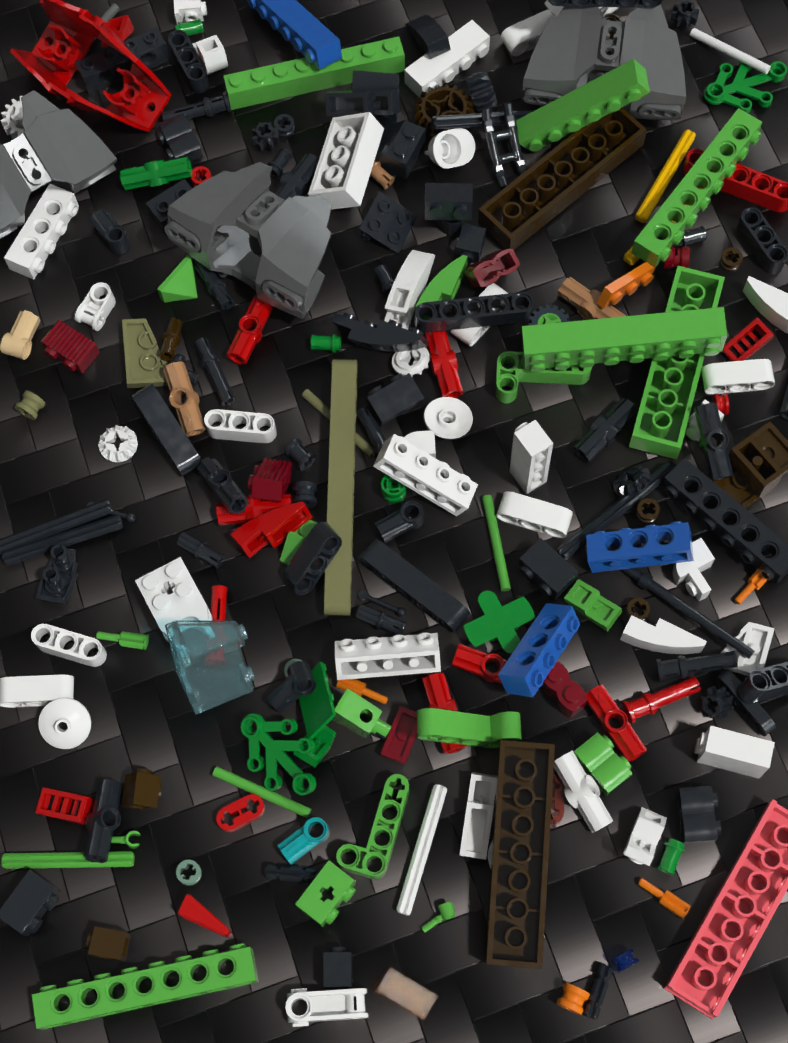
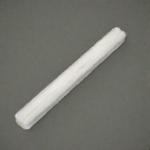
M435 784L433 786L397 905V912L403 915H410L447 793V788L442 785Z

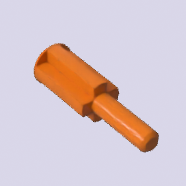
M757 569L747 582L749 584L735 598L737 604H741L754 589L759 590L767 581L760 574V569Z
M357 679L337 681L336 687L344 691L348 688L360 697L364 695L382 704H386L388 701L386 696L366 688V684Z
M641 878L638 885L659 898V904L682 919L688 914L691 905L668 890L664 893L645 879Z

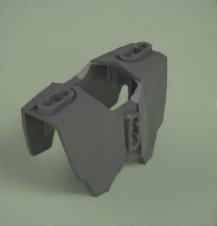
M661 4L653 8H637L629 13L625 21L602 19L598 7L564 6L557 17L549 18L536 44L523 79L522 102L543 107L603 75L592 73V70L611 71L635 59L646 69L650 93L622 108L635 119L680 120L686 101L684 67L677 33L668 28ZM608 32L616 33L614 34L613 39H609L610 34Z
M34 90L21 97L23 107L22 127L25 132L6 144H0V238L17 229V226L25 224V207L32 191L44 184H52L75 194L80 189L83 190L116 170L114 164L117 162V158L69 108L60 110ZM20 149H24L25 152L23 156L20 157L18 152Z
M258 162L236 172L223 171L189 190L169 205L167 213L168 224L165 226V232L169 240L209 270L235 276L250 285L257 293V299L301 319L304 318L315 301L325 278V275L318 270V267L331 237V232L327 228L332 207L331 202L320 194L307 197H288L286 200L278 197L269 191L272 166ZM250 235L258 239L262 249L261 257L254 254L249 244Z

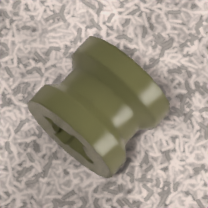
M25 391L22 395V401L17 402L14 408L26 418L35 420L38 416V410L43 409L46 403L36 394Z

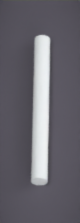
M693 28L690 32L691 37L765 74L771 68L770 65L696 28Z

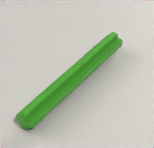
M131 851L109 852L108 861L98 863L85 860L84 852L4 853L1 865L5 869L134 866L135 856Z

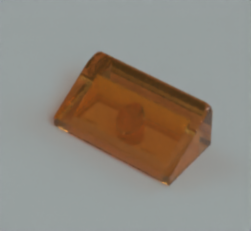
M391 967L376 990L380 995L425 1021L438 997Z

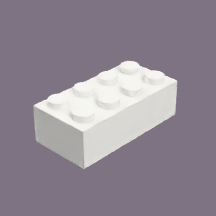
M370 112L332 118L308 193L309 196L320 194L332 203L331 209L361 206L384 131L382 125Z

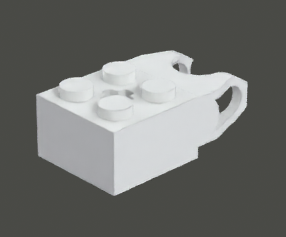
M181 557L135 580L166 641L172 644L179 654L185 652L182 638L184 633L190 628L200 627L211 638L216 636L213 629L212 615Z

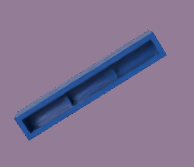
M247 0L251 9L254 8L262 19L268 21L274 30L282 34L283 38L289 41L297 52H301L307 61L313 63L319 70L342 58L340 39L296 0Z

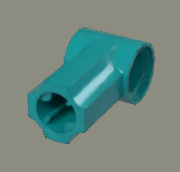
M313 817L303 827L277 846L292 865L317 845L326 842L330 835V828L323 819ZM315 824H321L324 827L323 834L318 838H314L310 834V830Z

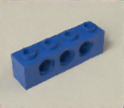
M672 522L669 525L662 526L647 525L644 528L637 529L622 528L619 531L613 532L597 531L594 534L586 535L587 558L592 573L694 561L692 536L688 522ZM665 540H669V541H670L668 544H665V545H661V544H660L661 542H663V541H665ZM640 543H643V544H644V545H643L642 547H640V548H635V546H636L637 544H640ZM615 546H618V547H619V548H618L617 550H615V551H610V549H611L612 547H615Z
M545 604L498 674L507 694L534 697L580 626L573 606Z

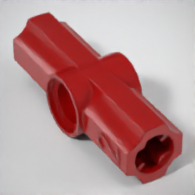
M257 295L254 296L246 315L240 319L239 329L227 352V357L240 365L247 364L256 343L262 338V330L274 307L257 299Z
M446 331L425 333V339L429 342L427 347L430 352L432 372L437 377L442 397L458 398L460 395H463V388L457 372L456 355L454 350L450 348Z
M285 494L281 502L255 499L248 495L246 497L249 504L245 508V512L239 515L235 513L230 514L222 503H216L218 524L222 526L247 523L270 510L292 504L291 494Z
M459 644L451 666L481 676L487 682L495 681L502 684L498 674L507 661L498 654H487ZM494 663L499 671L490 673L485 665Z
M444 673L431 674L422 679L430 704L428 708L458 712L454 699H451ZM440 742L444 754H453L466 749V745Z
M603 684L591 689L586 694L587 704L601 723L603 732L611 738L621 755L628 762L640 757L647 749L629 724L627 715L618 708ZM611 718L618 719L621 722V728H612L608 720Z

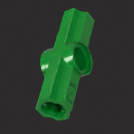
M188 156L168 161L157 160L145 163L144 166L127 168L120 171L121 183L125 190L144 186H159L167 184L169 181L193 176Z

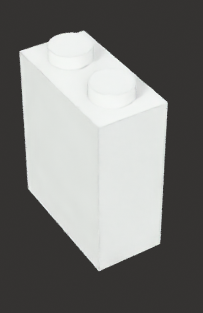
M710 726L706 733L702 732L700 738L697 739L694 753L698 754V763L760 778L770 768L775 742Z

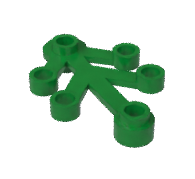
M740 61L739 70L733 83L724 86L726 79L732 75L733 66L729 63H723L719 68L716 82L709 84L705 88L703 97L709 104L718 105L723 102L749 113L752 108V102L746 98L739 99L729 95L736 92L758 100V104L761 107H769L772 103L773 95L770 92H762L751 87L768 81L774 83L782 81L786 76L787 66L783 62L775 61L770 64L771 68L767 74L761 73L745 79L747 72L752 67L744 65Z
M252 713L245 716L241 723V732L249 739L248 769L252 772H257L265 767V760L260 756L261 742L266 748L265 788L269 791H275L282 786V779L277 775L278 761L292 776V786L298 795L312 793L316 788L314 776L310 773H303L284 751H299L302 754L311 753L315 748L314 740L310 737L299 740H273L267 732L281 731L284 735L293 734L297 731V722L292 718L282 721H265L261 715ZM254 722H255L256 725H257V730H256V731L253 729V723H254ZM287 722L291 725L290 731L286 729ZM304 741L308 743L309 747L307 750L303 747ZM255 759L259 763L258 768L254 766ZM272 778L276 781L275 787L271 785ZM305 779L309 782V788L304 785Z

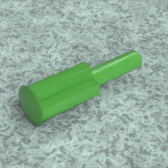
M100 631L96 633L97 639L119 642L124 647L146 650L149 643V636L124 631L121 632V635Z

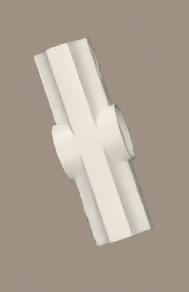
M570 751L554 761V768L565 785V796L574 808H578L591 832H596L613 822L612 817L599 797L600 789L592 776L586 775L574 752Z

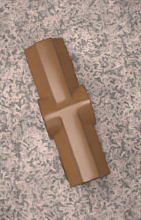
M572 277L567 278L558 290V295L575 306L580 316L585 320L626 316L612 305L602 309L597 304L601 292L595 289L590 291Z
M179 361L166 365L163 371L171 392L169 400L171 405L176 408L184 433L187 437L203 433L206 427L198 406L199 396L193 391L185 363ZM186 394L187 399L186 402L183 404L182 398Z

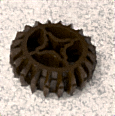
M437 84L436 89L429 86L428 93L422 91L413 109L415 124L426 128V136L430 135V139L442 131L450 130L433 129L431 126V118L433 116L475 114L474 104L471 102L470 95H465L464 89L458 91L456 85L453 88H449L448 84L445 87H440Z

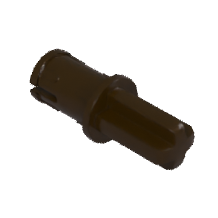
M175 317L170 319L166 333L162 335L163 344L159 357L161 356V359L167 362L174 359L176 348L181 341L179 335L182 321Z

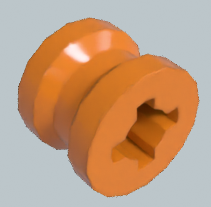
M564 982L562 987L563 995L557 999L556 1004L582 1016L584 1011L583 1003L588 1000L590 994L579 987Z

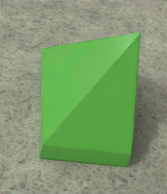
M187 255L158 287L157 290L163 302L198 298L195 271L190 256Z

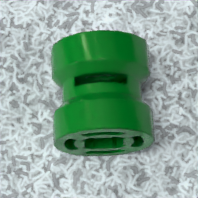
M387 474L382 478L381 488L384 500L390 504H397L403 501L406 497V486Z

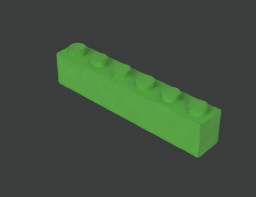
M632 59L516 120L519 144L532 153L539 151L543 147L559 141L562 137L576 132L612 112L618 111L621 107L633 101L641 99V97L650 93L646 69L635 59Z

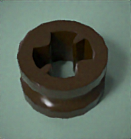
M733 247L725 249L720 258V266L729 272L738 270L743 260L741 251ZM730 256L731 259H736L735 263L731 260L727 261V258Z
M650 498L641 500L636 509V516L639 521L647 524L654 522L660 511L659 504ZM651 507L653 509L652 514H643L644 508L648 509Z
M643 598L632 599L626 608L628 619L632 615L645 621L650 613V605ZM634 605L644 609L641 614L642 616H639L637 612H632L635 607Z

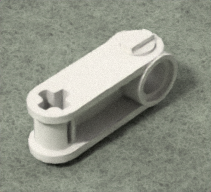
M307 988L291 989V993L287 994L285 1006L288 1023H292V1027L309 1026V1022L369 1018L368 1013L365 1012L364 995L367 993V989L308 992ZM354 998H356L357 1003L356 1011L354 1010ZM304 1000L308 1005L306 1013L300 1016L295 1015L292 1010L294 1002Z

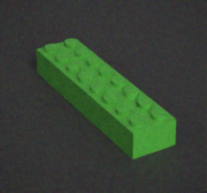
M677 266L665 312L717 308L725 277ZM704 353L694 354L690 358L670 356L662 361H656L652 358L629 444L630 448L677 460L704 361Z
M724 307L522 326L525 370H530L531 372H541L545 368L553 367L556 370H565L574 365L587 368L594 366L596 363L616 365L619 361L628 360L630 363H639L649 358L662 361L670 356L690 358L694 354L702 353L705 356H714L722 352L727 338Z

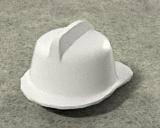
M464 128L442 131L430 140L425 155H429L433 163L445 169L462 166L473 158L475 141L471 133Z

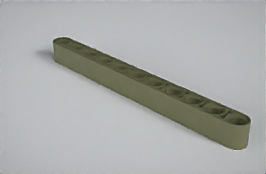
M332 360L327 523L340 536L342 545L325 570L324 615L350 616L357 360Z

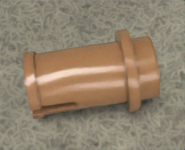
M374 161L369 177H372L384 189H387L389 187L387 184L391 186L395 178L381 167L380 162Z

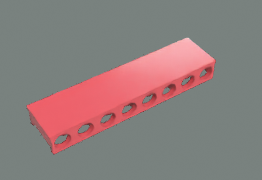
M774 799L768 802L664 987L665 990L712 1020L718 1017L788 889V810L777 804V801Z

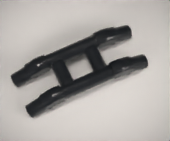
M512 102L503 103L506 129L494 132L490 107L481 108L483 131L493 164V172L501 190L509 185L502 164L515 161L514 164L518 176L528 170L519 144ZM509 138L512 152L500 155L496 141Z

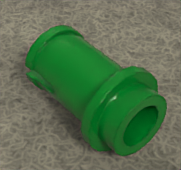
M201 19L186 23L178 22V25H174L175 30H182L188 36L204 33Z
M333 334V336L312 335L311 350H329L332 353H336V351L341 350V337H338L336 334Z
M669 838L668 843H664L666 849L657 869L674 875L681 853H685L683 849L685 844Z

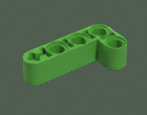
M503 352L497 360L496 397L502 403L513 402L517 397L518 382L585 384L590 378L592 367L582 368L580 365H574L569 367V371L567 369L554 371L551 368H545L541 372H531L530 370H525L524 352ZM509 364L513 367L510 369H506L503 367V365ZM509 386L512 388V390L505 391L502 389V387Z
M436 708L417 710L418 739L483 748H499L500 740L518 742L522 740L519 712H501L492 716Z
M394 774L387 779L367 847L363 848L353 844H345L338 849L336 859L342 870L374 880L380 879L385 875L409 796V783L405 776ZM397 783H400L403 790L398 791L396 802L392 800L394 796L392 787H396ZM393 808L397 811V816L392 820H387L382 816L384 810ZM381 833L387 834L390 837L389 843L385 846L377 845L375 843L377 835ZM346 852L355 853V862L350 865L344 864L342 862L343 854ZM373 859H378L382 862V868L378 872H371L367 868L368 863Z

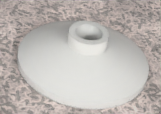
M441 397L433 400L426 407L424 421L430 431L434 430L436 436L445 439H455L462 437L470 430L473 415L470 408L464 402L452 397Z
M58 698L49 702L43 708L39 716L38 725L40 733L47 743L56 748L71 749L83 743L88 737L91 730V717L86 707L79 701L71 698ZM65 722L68 729H60L59 723Z

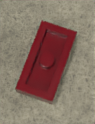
M402 706L399 707L381 751L382 757L406 765L418 735L417 712Z

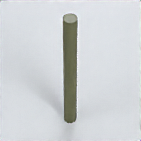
M306 389L302 397L330 421L331 409L309 389ZM356 433L354 438L355 445L371 458L374 455V448Z

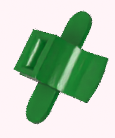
M483 591L478 597V604L484 615L463 625L466 636L475 648L489 641L494 643L499 641L502 649L506 653L512 654L520 643L516 630L525 623L535 619L534 611L524 596L501 606L495 593Z

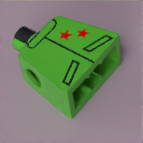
M348 688L335 708L336 716L332 719L364 738L371 732L384 740L392 727L379 719L382 710ZM360 716H366L368 718V723L363 722L360 719Z

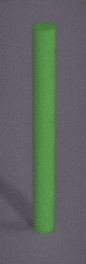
M485 495L482 497L500 589L501 591H509L511 587L492 495Z
M218 766L213 771L212 776L249 793L256 794L308 819L311 813V808L278 793L269 791Z

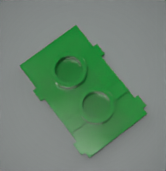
M319 662L311 671L316 682L314 692L299 697L307 736L312 739L336 716L333 704L334 696L330 692L329 680L325 672L327 668L323 662Z

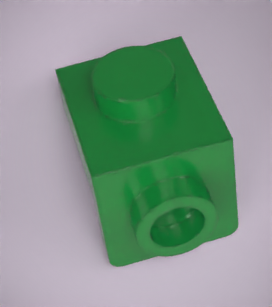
M325 726L313 738L315 748L311 753L302 754L299 751H294L293 755L316 767L331 749L336 732ZM306 741L303 743L305 750L309 747Z

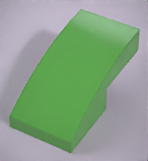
M580 579L576 581L564 597V600L570 606H573L579 613L607 632L622 613L621 607L600 596V592Z

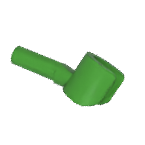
M130 831L126 836H112L111 843L127 844L129 848L135 849L140 844H131L129 838L141 835L138 831Z
M446 902L439 905L438 908L441 915L436 916L422 926V930L426 933L438 923L452 919L456 913L453 903Z

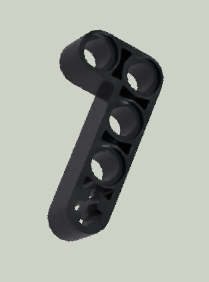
M151 383L130 396L132 404L139 415L145 419L180 475L184 476L197 468L201 463L200 456L155 386Z

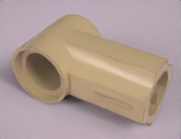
M26 310L20 311L11 332L6 333L2 338L1 352L23 360L27 359L32 348L31 340L40 323L39 317Z

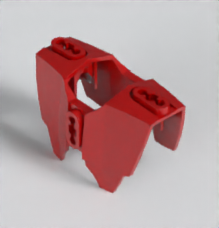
M40 0V4L50 20L48 26L32 52L14 48L10 52L42 83L48 92L65 99L67 98V104L81 110L107 115L132 127L149 132L155 125L156 120L161 117V112H163L171 97V93L164 84L129 51L119 37L121 33L97 15L94 17L88 10L70 5L61 0ZM95 37L132 61L130 71L120 68L116 70L123 75L124 87L122 91L111 95L104 90L103 94L111 102L105 109L87 101L66 87L78 71L75 61L87 56ZM149 105H151L152 107L155 106V110L153 112H151V109L148 108Z

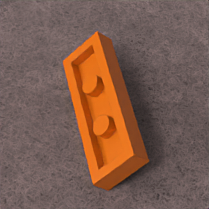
M645 262L605 286L597 304L602 309L611 304L616 305L623 296H630L641 285H648L654 277L652 273L656 267Z

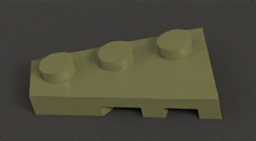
M146 318L122 320L127 388L146 387L151 383L155 387L168 386L163 371L167 362L162 360L161 356L159 357L160 350Z

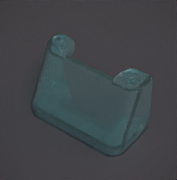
M175 620L165 624L175 668L195 715L253 691L251 681L255 680L251 667H245L240 648L245 645L244 640L248 639L243 624L238 625L236 621Z

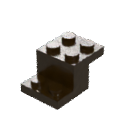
M769 421L731 449L729 458L734 476L713 482L747 509L776 488L781 477L788 472V441Z

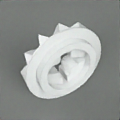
M425 347L417 350L395 352L392 358V366L395 372L402 373L403 376L410 373L411 377H413L417 373L421 375L423 369H428V363L431 359ZM411 356L415 359L412 366L408 364Z
M115 425L113 428H106V432L100 435L98 446L105 459L111 462H123L134 455L138 447V440L134 431L130 430L127 426ZM117 436L123 441V443H120L119 451H117L114 444H111L116 441Z

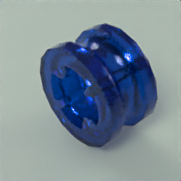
M633 949L611 960L613 964L618 966L616 970L618 973L639 962V959L633 956Z

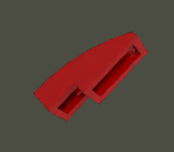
M303 501L288 504L255 517L230 535L240 549L251 558L268 543L275 549L286 540L289 531H297L313 516Z

